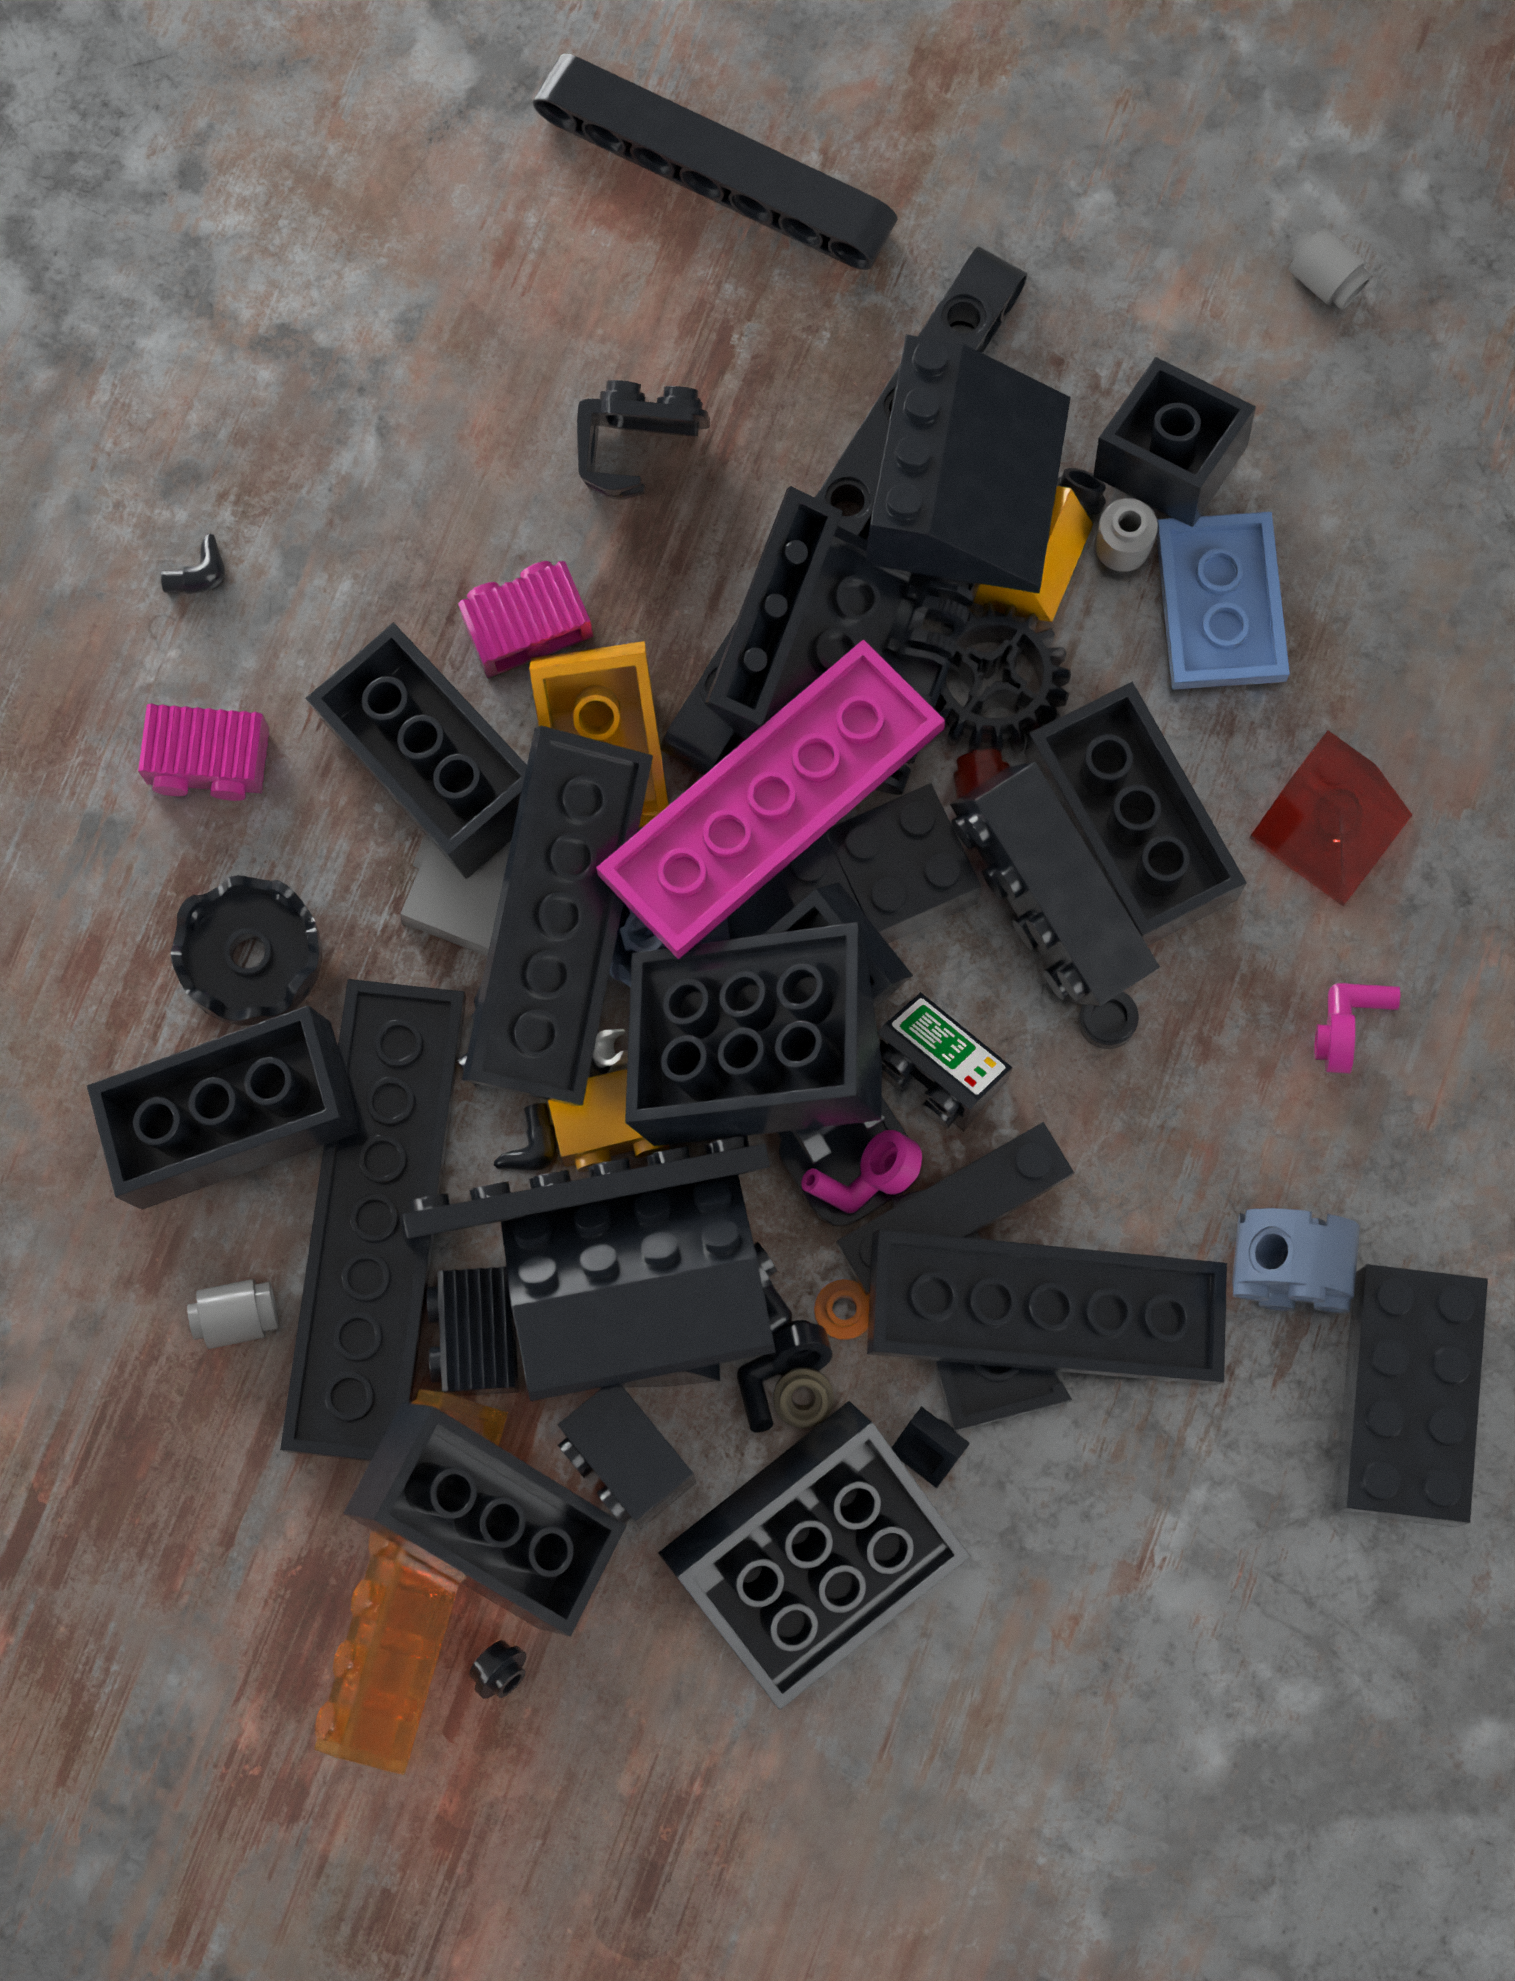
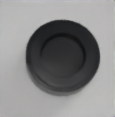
M1124 991L1101 1006L1082 1004L1078 1016V1024L1083 1037L1090 1044L1101 1049H1115L1127 1043L1133 1036L1139 1021L1138 1008L1134 1000Z

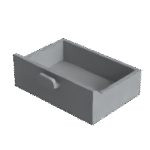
M425 835L413 863V866L419 868V871L400 913L402 925L419 929L488 956L511 841L469 878L465 879Z

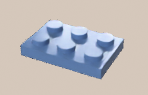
M1272 512L1200 516L1193 527L1175 518L1158 519L1156 538L1172 690L1286 682L1290 672Z

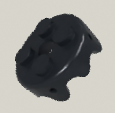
M237 875L226 878L222 884L205 894L188 897L182 903L177 913V926L171 949V962L187 995L206 1014L225 1023L240 1026L255 1025L293 1011L309 995L318 979L322 964V940L310 911L287 884L279 880L270 881ZM249 939L262 942L265 947V954L259 964L251 968H242L234 963V951L241 942Z

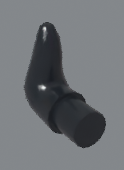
M206 534L201 542L199 565L184 566L183 569L162 570L161 585L164 593H199L211 590L222 582L225 576V566L213 534Z
M536 1103L524 1108L528 1127L526 1131L528 1138L527 1147L501 1154L494 1160L493 1166L497 1169L537 1171L545 1169L552 1163L556 1154V1136L554 1125L550 1123L547 1104Z

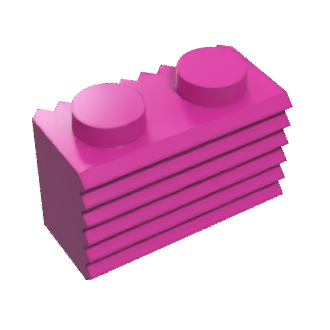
M550 561L535 563L520 573L521 578H516L513 582H506L502 586H499L497 582L481 584L468 592L467 599H463L458 603L463 622L487 679L531 662L533 657L546 656L593 637L591 621L565 561H559L556 565H552Z
M148 704L146 707L138 772L147 785H153L152 790L162 795L185 796L188 793V788L210 789V795L218 799L228 801L244 800L246 792L262 793L269 726L263 714L256 711L250 713L247 711L238 712L235 710L226 711L223 709L214 710L211 708L202 709L199 707Z

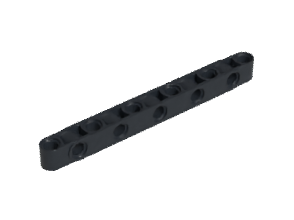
M976 247L918 336L963 343L984 354L1020 296L1028 273L984 248ZM956 321H966L971 323L975 330L969 333H960L953 330L950 324ZM900 365L815 496V498L832 506L842 501L856 503L861 508V511L853 516L841 515L837 526L864 539H867L869 536L870 522ZM735 623L674 718L661 744L663 752L703 775L729 755L741 738L705 704Z

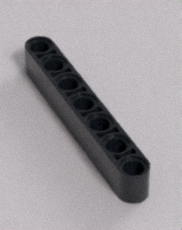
M562 54L558 57L533 101V106L538 114L551 124L856 269H871L898 220L892 208L881 200L572 54Z

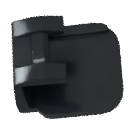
M608 380L606 391L600 392L599 399H582L579 402L577 414L578 471L586 486L607 498L617 500L645 494V485L641 484L640 476L594 472L599 426L620 430L697 437L699 429H708L710 427L708 412L702 409L703 403L698 398L697 389L682 386H665L663 396L658 397L657 403L645 402V394L640 392L641 384L630 381Z
M883 1097L882 1120L776 1132L781 1139L779 1155L783 1165L814 1213L827 1224L832 1226H848L891 1201L893 1197L899 1196L907 1190L905 1189L893 1195L879 1190L856 1212L846 1213L804 1191L801 1186L804 1174L810 1169H816L849 1186L861 1174L860 1164L863 1152L868 1143L877 1134L885 1130H896L908 1137Z

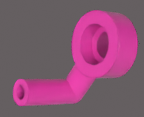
M1336 983L1330 987L1328 991L1327 1025H1316L1314 1059L1325 1060L1326 1072L1350 1074L1352 1071L1355 1051V1016L1352 1015V1007L1399 1010L1400 987Z
M885 1130L877 1134L866 1146L861 1158V1174L849 1186L816 1169H810L804 1174L801 1186L804 1191L843 1212L854 1213L879 1190L893 1195L907 1189L919 1174L922 1152L917 1142L896 1130Z

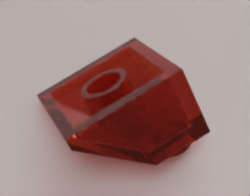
M1327 730L1293 774L1249 838L1333 900L1344 906L1410 820L1412 813L1375 763Z

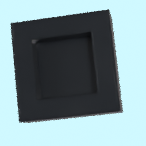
M921 1406L891 1448L900 1461L935 1488H938L970 1443L956 1433L947 1422L938 1419Z

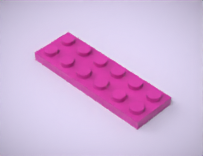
M863 639L597 866L598 876L677 959H680L942 732L945 727V719Z

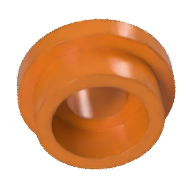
M841 1279L827 1284L819 1292L815 1301L814 1315L817 1324L824 1327L827 1335L834 1339L850 1340L859 1337L868 1329L870 1294L866 1296L860 1284L852 1280ZM842 1298L851 1300L856 1307L854 1316L846 1320L836 1317L832 1307L837 1300Z

